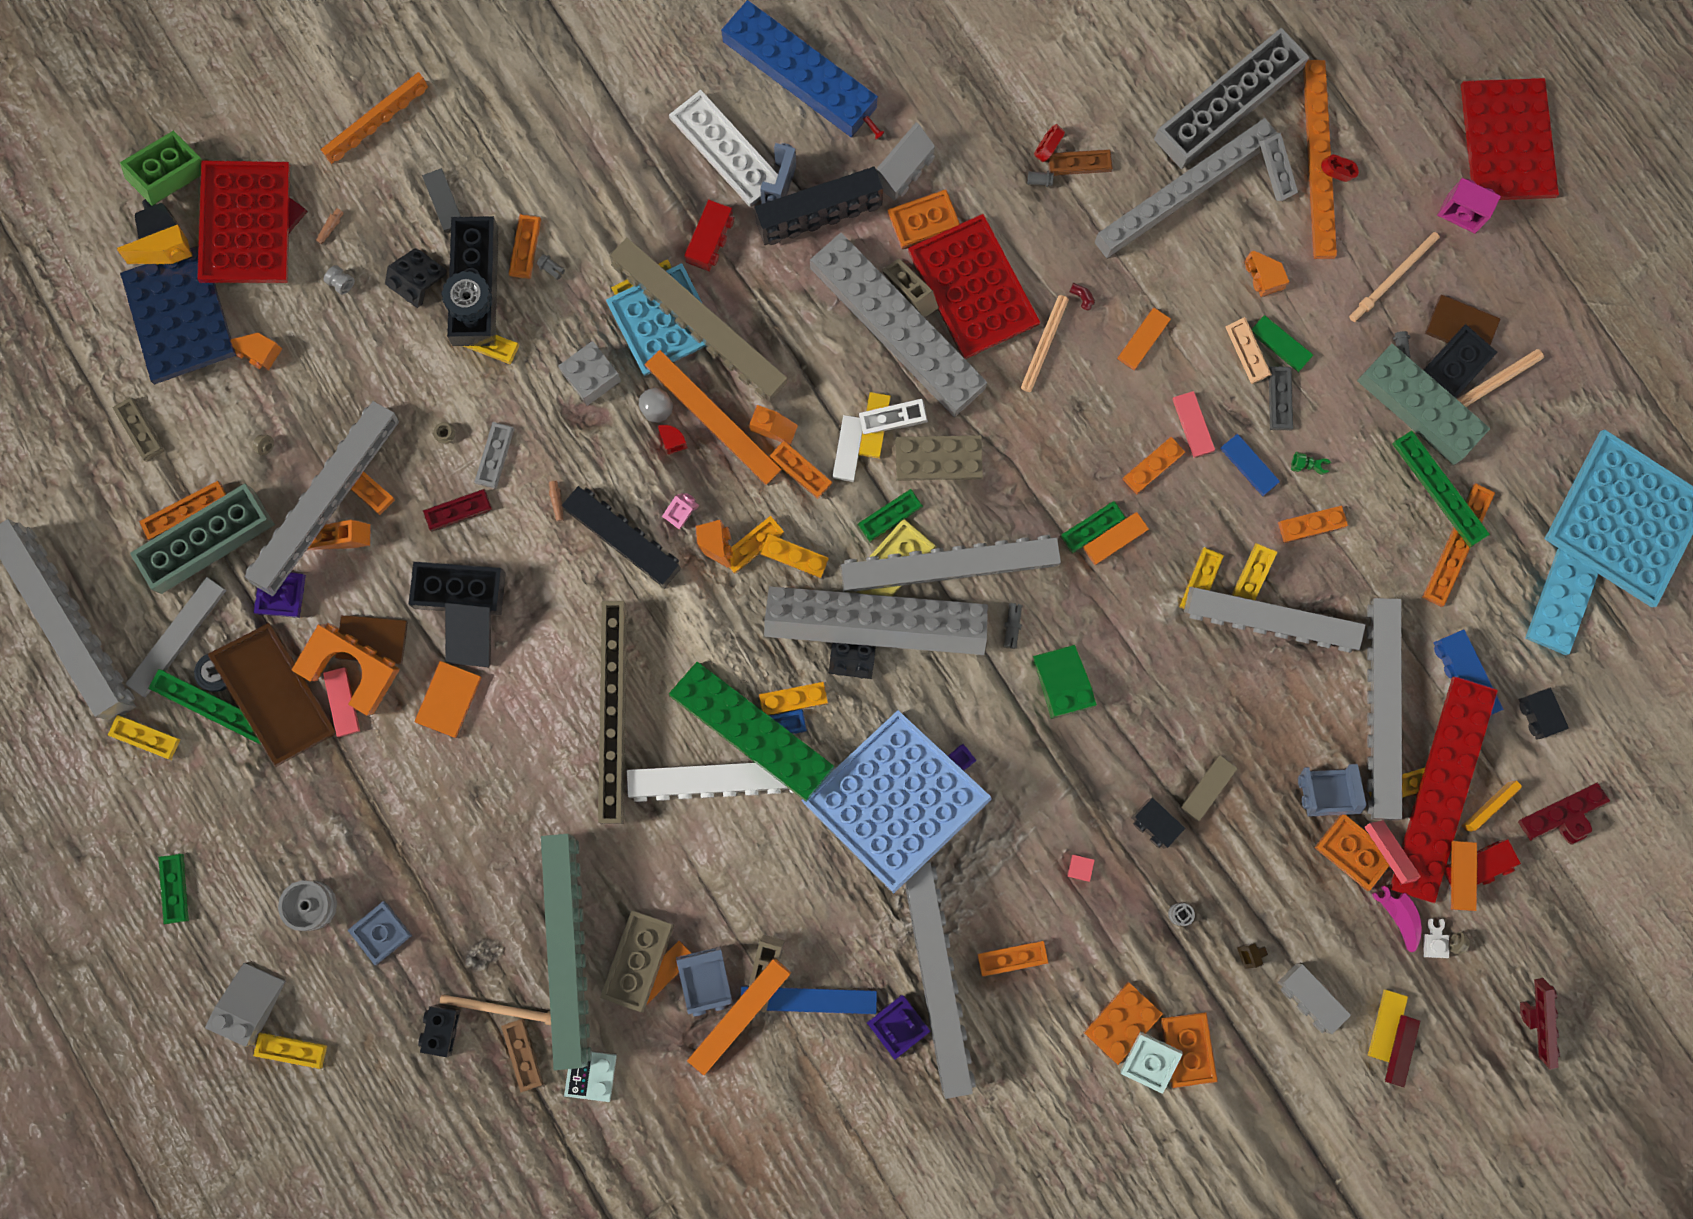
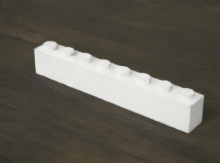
M756 763L627 770L628 797L634 798V802H645L647 797H656V801L670 800V796H678V799H692V795L701 794V798H713L714 793H723V797L736 796V792H745V796L759 795L758 791L766 790L767 794H781V790L789 789Z

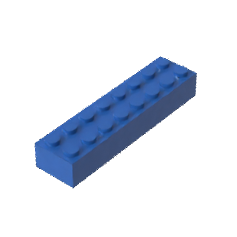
M749 0L741 6L721 29L722 39L726 45L851 138L865 123L863 118L867 115L870 117L877 108V95Z

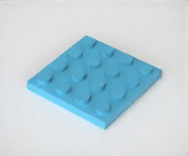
M682 263L666 270L668 274L702 303ZM633 286L606 299V302L644 376L651 373L644 364L659 350L672 362H675L706 347L703 342L698 343L690 335L692 332L687 328L682 329L674 321L675 317L662 312L658 307L659 303L655 300L650 301L643 294L644 290L642 288Z

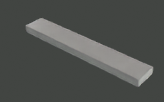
M206 577L127 681L126 685L141 696L146 697L151 691L148 687L158 669L164 671L168 669L227 590Z

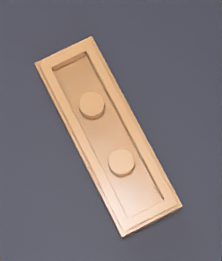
M1244 317L1226 326V330L1251 384L1271 376L1270 369L1247 319Z

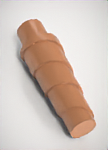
M336 208L334 213L329 215L316 239L319 244L322 245L340 223V218L344 214L340 209Z
M550 481L549 496L557 521H562L564 518L563 507L561 506V489L558 487L557 481Z

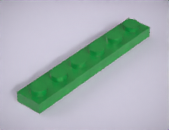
M1412 430L1393 442L1392 445L1469 548L1490 535Z
M158 669L148 689L261 745L238 707L164 670Z

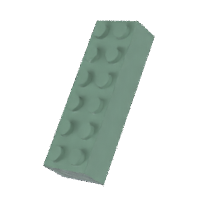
M1391 344L1357 380L1453 465L1461 461L1490 430L1484 422L1394 344Z
M243 484L132 551L130 555L151 590L163 594L275 524L254 489L247 484Z

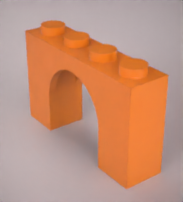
M331 623L318 624L293 666L292 671L310 682L318 681L326 665L334 655L340 652L351 654L360 663L362 679L348 705L366 716L373 715L400 669L394 666L396 663L393 660L376 655L377 651L367 645L364 647L359 645L355 637L349 634L344 636L339 633V628Z

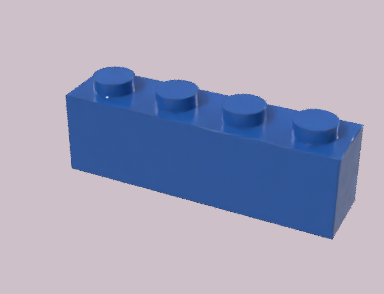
M1464 629L1433 642L1435 645L1434 651L1437 657L1442 660L1445 666L1444 672L1448 678L1458 677L1493 688ZM1497 695L1491 715L1504 710Z

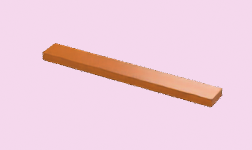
M661 350L644 364L765 485L770 483L781 472V469Z

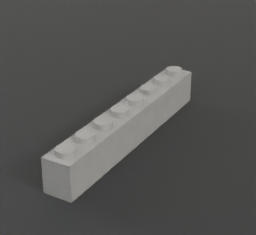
M1189 587L1184 612L1189 613V618L1202 621L1203 617L1211 618V623L1224 625V621L1233 623V628L1245 630L1246 626L1254 627L1253 632L1266 634L1268 630L1275 632V637L1288 639V635L1296 636V641L1309 644V640L1318 641L1317 646L1330 648L1331 644L1338 645V650L1349 653L1352 652V649L1360 650L1365 624L1194 587Z

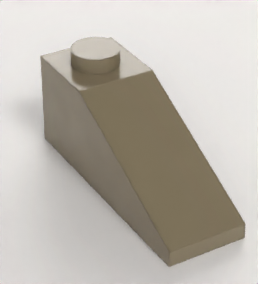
M899 258L882 269L890 283L924 318L939 308L933 291Z
M766 935L762 936L759 941L749 986L773 958L780 962L785 940ZM769 1000L761 1008L760 1011L766 1013Z

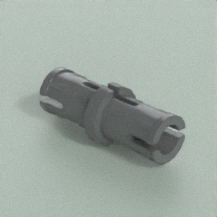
M1009 603L1008 619L1004 625L1006 633L1003 647L1008 648L1009 646L1011 649H1017L1018 633L1022 627L1020 619L1023 605L1021 604L1016 606V603Z

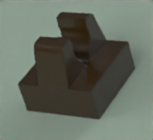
M1256 943L1237 947L1244 969L1257 968L1264 965L1261 958L1268 955L1265 946L1259 948Z

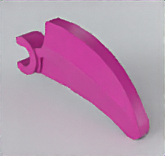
M1382 885L1381 888L1384 891V896L1379 898L1373 892L1372 897L1380 902L1393 918L1403 936L1406 949L1409 952H1415L1419 945L1422 931L1418 910L1406 893H1402L1398 898H1393L1390 896L1388 887Z

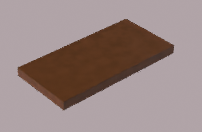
M270 623L208 653L209 659L275 767L336 735V731L303 677L292 671L295 664Z

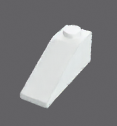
M922 399L859 413L863 434L899 429L928 422Z

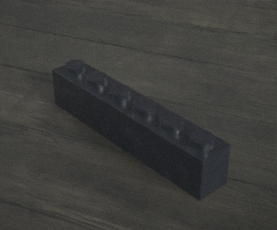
M577 486L561 505L564 510L665 589L681 570L678 564L679 560L671 553L668 555L661 551L663 547L656 541L652 540L649 542L644 538L646 534L641 529L630 527L628 525L629 521L619 513L616 516L611 512L612 507L605 501H597L594 498L596 495L590 489L585 487L583 490Z

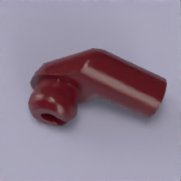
M1076 283L1072 284L1069 292L1081 297L1083 300L1081 308L1087 311L1091 310L1092 305L1095 304L1091 291Z

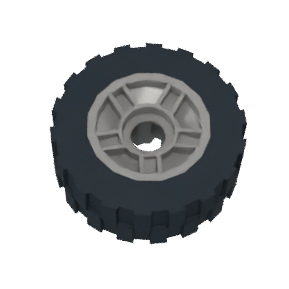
M462 271L461 273L454 274L451 278L449 277L446 284L443 285L442 301L453 318L465 322L478 321L477 319L483 318L489 312V308L492 306V293L486 280L481 278L479 274H474L471 271ZM471 295L469 299H464V296L468 297Z

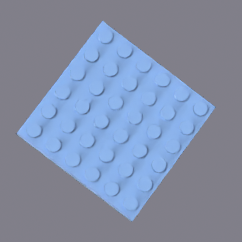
M897 710L827 776L807 802L803 799L802 802L894 894L992 799L987 792Z

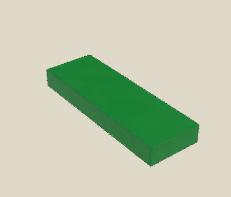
M1265 315L1251 329L1254 337L1298 373L1313 357L1311 352Z
M910 489L857 525L870 543L899 524L903 519L908 518L923 508V505L912 489Z
M1113 501L1061 534L1060 537L1073 554L1125 520L1126 517L1116 502Z
M184 854L158 857L163 924L189 921Z

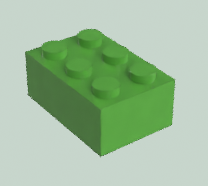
M173 130L121 161L120 165L124 178L153 206L200 177L202 160Z

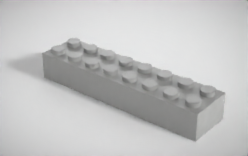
M1280 28L1158 129L1154 140L1183 169L1304 68L1309 56Z

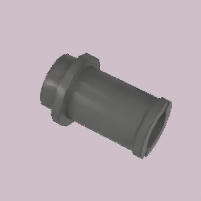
M1028 171L1027 185H1046L1048 188V186L1053 185L1054 173H1049L1050 171H1047V173Z
M543 254L537 261L539 269H544L555 277L556 280H559L562 276L555 272V270L562 274L565 272V268L551 260L550 255L546 256Z
M1407 331L1395 333L1393 341H1395L1396 347L1410 358L1408 340L1410 335H1408Z

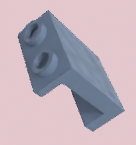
M775 143V164L781 167L775 184L762 182L760 188L762 204L787 196L796 169V148L789 144Z
M1349 764L1346 770L1310 771L1309 767H1304L1298 776L1299 788L1303 790L1302 806L1306 809L1307 816L1361 814L1366 807L1358 764Z
M720 947L676 957L688 1014L693 1013V1016H700L707 1013L706 1010L715 1008L716 1011L729 1008L728 1005L733 1002Z

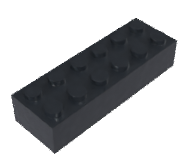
M873 166L754 206L756 224L764 245H775L782 239L788 237L796 238L803 232H813L820 229L821 226L837 224L841 219L847 217L855 218L865 211H876L883 203V186L877 170Z
M494 216L451 217L449 277L451 278L454 274L461 273L462 271H471L474 274H479L481 278L486 280L493 297L489 312L483 318L477 319L478 321H459L448 312L447 337L452 346H496L499 227ZM471 295L468 297L464 296V299H469Z

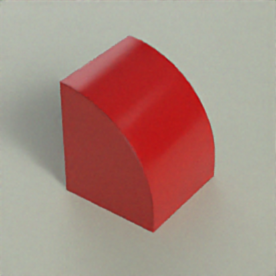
M670 425L658 426L668 455L688 448L683 434L677 428Z

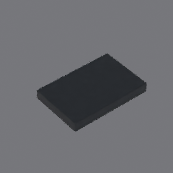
M1465 324L1423 370L1456 398L1498 352Z
M446 601L445 663L489 667L491 665L490 604Z

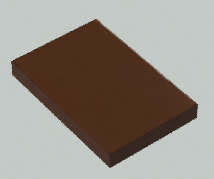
M1441 294L1424 334L1448 343L1461 327L1466 324L1491 345L1501 319Z
M341 615L339 633L344 636L349 634L358 640L357 643L363 647L367 645L377 651L376 655L379 657H387L396 664L403 665L407 621ZM346 652L337 653L335 656L339 660L358 661L354 656Z

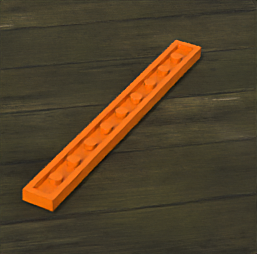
M1308 60L1303 68L1313 256L1314 259H1335L1337 249L1332 177L1327 176L1321 168L1322 160L1331 155L1325 60Z

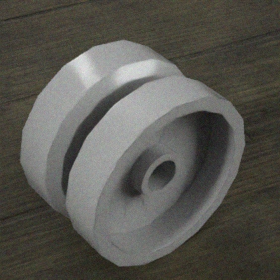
M305 880L288 886L280 896L278 904L279 915L285 925L299 931H314L325 927L333 919L337 908L335 893L328 885L319 881Z

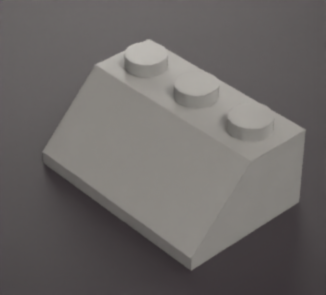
M917 122L877 168L883 192L894 201L899 196L903 197L909 189L908 185L912 180L916 181L922 173V168L925 165L929 166L935 158V146Z

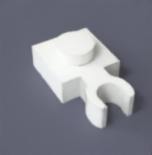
M1433 919L1427 920L1430 935L1423 934L1424 957L1449 958V935H1442V930L1445 927L1443 919H1438V927H1434Z

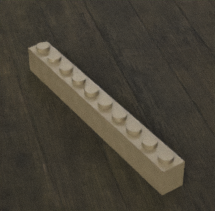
M626 237L609 255L612 262L611 266L618 273L623 272L628 276L627 280L634 287L639 286L644 290L643 294L650 301L655 300L660 304L658 307L662 312L675 317L674 321L682 329L687 328L692 332L690 335L698 343L703 342L707 346V351L712 356H719L723 360V365L731 372L735 370L739 374V379L747 386L751 384L756 389L755 393L761 399L767 398L771 401L787 384V377L629 238Z
M602 601L599 824H624L627 604L624 601Z

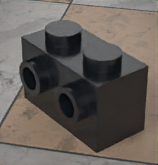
M437 1005L429 1006V1010H426L423 1016V1023L425 1024L424 1033L420 1034L418 1046L421 1047L420 1053L441 1057L452 1056L460 1009Z

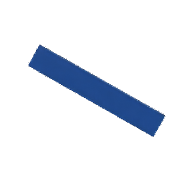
M741 986V996L749 986ZM779 987L770 998L766 1011L876 1014L877 991Z

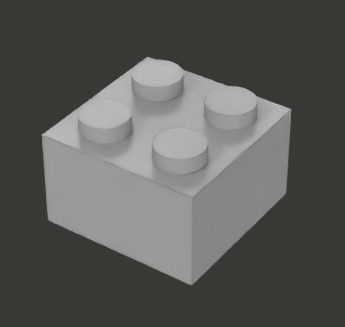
M593 341L558 365L561 373L587 406L621 382L617 371Z

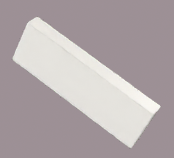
M843 415L833 479L854 482L862 437L860 418Z

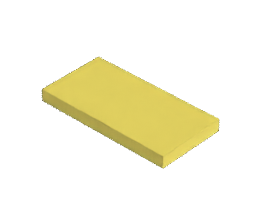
M903 519L870 557L879 556V559H887L888 555L898 553L903 557L909 556V553L914 551H922V554L931 553V550L935 549L936 546ZM901 586L856 592L859 594L893 597Z

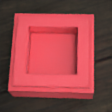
M1072 855L1067 877L1090 882L1094 860Z

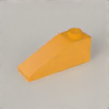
M178 224L117 248V251L127 264H173L192 256L188 239Z

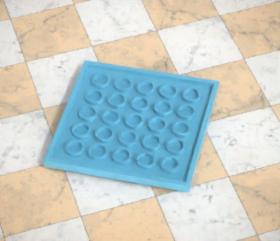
M1602 430L1599 432L1544 539L1651 608L1657 607L1693 535V486L1607 430Z

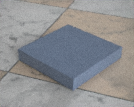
M386 901L381 902L348 929V932L374 965H378L412 937V934Z

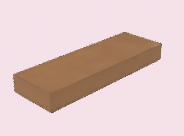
M525 1019L502 1025L501 1028L520 1092L543 1085Z

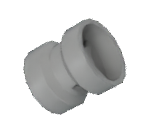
M338 265L332 266L324 276V282L329 286H334L340 295L349 292L355 282V279L349 274H344L343 269Z
M1176 903L1170 907L1168 917L1177 926H1187L1194 921L1195 912L1188 904Z

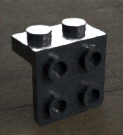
M414 248L387 267L385 285L403 297L407 302L419 308L423 305L426 289L445 277L447 270L421 250Z
M832 642L829 674L872 679L876 646Z

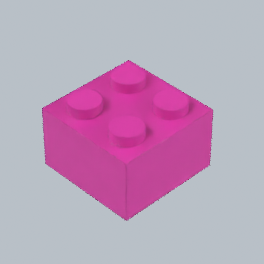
M1461 178L1447 194L1437 216L1475 234L1491 218L1501 196L1491 189L1477 185L1470 179Z

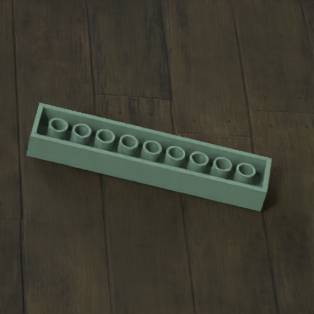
M570 834L541 836L553 1069L555 1071L583 1068L588 1066V1061L592 1060L591 1047H587V1038H590L589 1023L586 1024L585 1014H589L588 1000L584 999V991H587L588 984L587 977H583V968H586V956L582 954L581 945L585 944L584 931H580V922H583V909L579 908V899H582L581 885L578 886L577 877L581 876L580 863L576 862V854H579V841H575V837Z

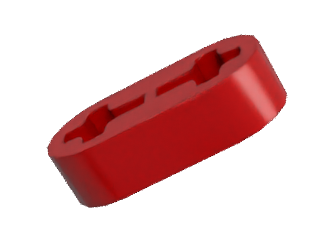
M1058 124L1053 125L1047 131L1034 152V156L1041 162H1045L1053 154L1065 134V131Z
M1335 154L1326 157L1321 162V168L1327 176L1344 182L1356 178L1359 174V169L1355 162Z

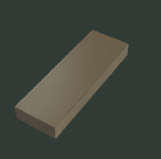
M129 397L112 407L145 462L165 451L133 397Z
M1219 755L1180 809L1199 822L1238 768Z

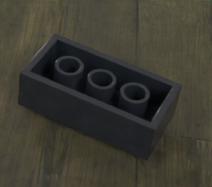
M413 562L408 605L419 610L445 611L447 600L490 604L491 615H502L506 572L502 568Z

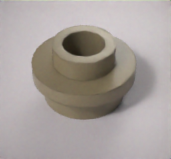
M447 422L439 423L434 428V438L442 444L450 443L455 437V429ZM445 430L448 431V435L442 437V432Z
M258 435L253 442L254 450L261 456L270 453L274 447L273 438L269 435Z
M1457 932L1449 939V950L1454 954H1464L1470 946V939L1463 932Z

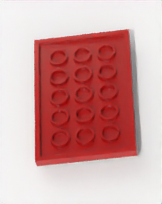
M1545 78L1463 81L1460 86L1471 180L1483 188L1493 190L1501 196L1499 200L1556 198L1559 195Z
M201 161L198 249L199 283H288L289 162Z
M984 214L908 248V253L923 282L933 291L939 307L938 311L964 359L970 358L1040 324V320Z

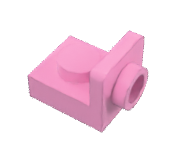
M687 493L678 494L674 497L662 517L678 529H681L691 513L699 507V504L695 502L694 497Z

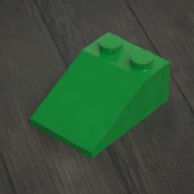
M1075 645L1033 656L1051 719L1088 710L1097 705L1090 681Z

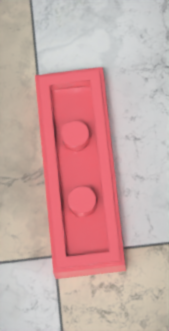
M1194 391L1173 397L1172 400L1193 458L1214 452L1215 448Z
M344 667L323 673L337 737L361 732L356 709L348 705L353 695L347 668Z
M1384 820L1372 822L1365 826L1372 840L1402 884L1416 881L1421 877Z

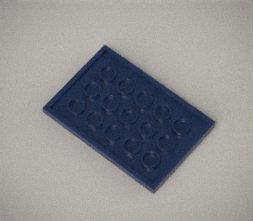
M199 245L190 248L191 257L173 264H144L120 273L150 381L154 385L237 356L230 340L231 335L215 283H199L198 281Z

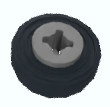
M208 654L201 657L194 669V676L198 685L211 692L227 689L209 659Z

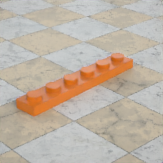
M417 72L320 150L331 164L339 161L351 148L357 147L365 137L372 135L380 125L390 121L399 110L406 108L414 98L421 96L428 88L424 77Z

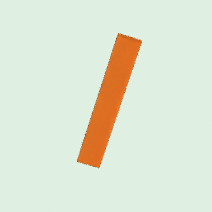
M1475 483L1465 502L1482 523L1495 492ZM1453 528L1422 596V598L1440 607L1445 605L1470 550L1455 528Z
M773 958L692 1053L687 1062L702 1075H705L789 977L791 971L777 959Z

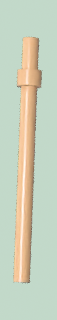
M1433 232L1369 297H1365L1359 303V307L1349 316L1350 320L1356 322L1365 312H1369L1374 307V303L1440 238L1439 234Z
M443 994L440 997V1004L536 1020L551 1026L550 1011L544 1013Z

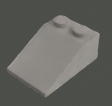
M243 963L215 1006L205 1028L242 1046L255 1045L258 1034L261 1033L286 981L250 964Z

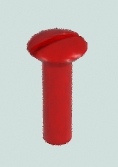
M868 115L865 116L863 120L875 134V139L882 137L884 131H880Z

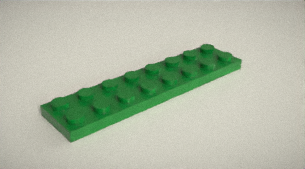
M696 662L669 693V697L805 802L809 800L834 769V765L699 662Z

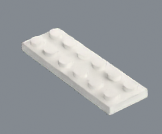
M701 89L669 114L670 120L749 207H752L761 199L760 188L763 181L771 184L776 183L778 174Z

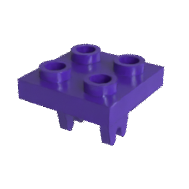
M290 573L274 596L257 588L254 613L300 618L306 575Z
M903 994L867 1022L894 1060L930 1032Z

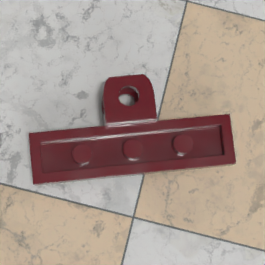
M1597 782L1520 819L1518 823L1530 841L1559 828L1558 830L1569 844L1574 845L1586 839L1587 835L1592 832V826L1585 815L1607 805L1610 800Z
M1544 978L1534 979L1536 1005L1530 1006L1526 1001L1520 1002L1521 1018L1530 1030L1537 1028L1539 1058L1549 1069L1559 1068L1558 1058L1560 1057V1051L1557 1046L1559 1032L1556 1027L1558 1012L1555 1008L1557 993L1555 988Z

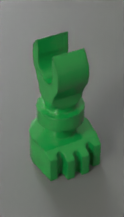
M1295 452L1292 458L1291 470L1299 472L1305 467V469H1313L1318 474L1324 475L1330 471L1322 469L1321 463L1328 465L1331 461L1326 458L1314 460L1313 457H1307L1305 453Z

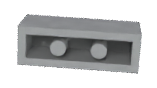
M1296 963L1278 981L1282 986L1280 989L1287 998H1293L1298 1003L1296 1006L1298 1010L1305 1016L1309 1015L1314 1020L1312 1024L1321 1033L1333 1034L1351 1016L1303 964Z

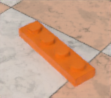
M216 481L140 520L139 523L147 539L151 541L225 496L226 492L221 482Z

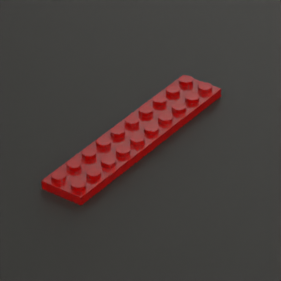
M1452 677L1402 844V849L1421 877L1416 881L1402 884L1394 873L1390 890L1403 894L1406 893L1409 896L1435 904L1452 848V841L1455 838L1498 692L1497 689L1458 677Z

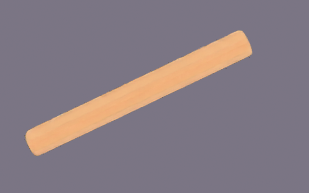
M1059 295L1022 383L1021 389L1031 392L1069 301L1066 296Z
M1536 349L1457 400L1465 407L1469 406L1544 358V354L1540 349Z

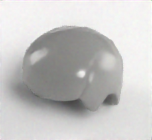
M656 387L648 389L639 398V408L646 419L651 422L664 421L672 413L673 403L668 393L663 389Z

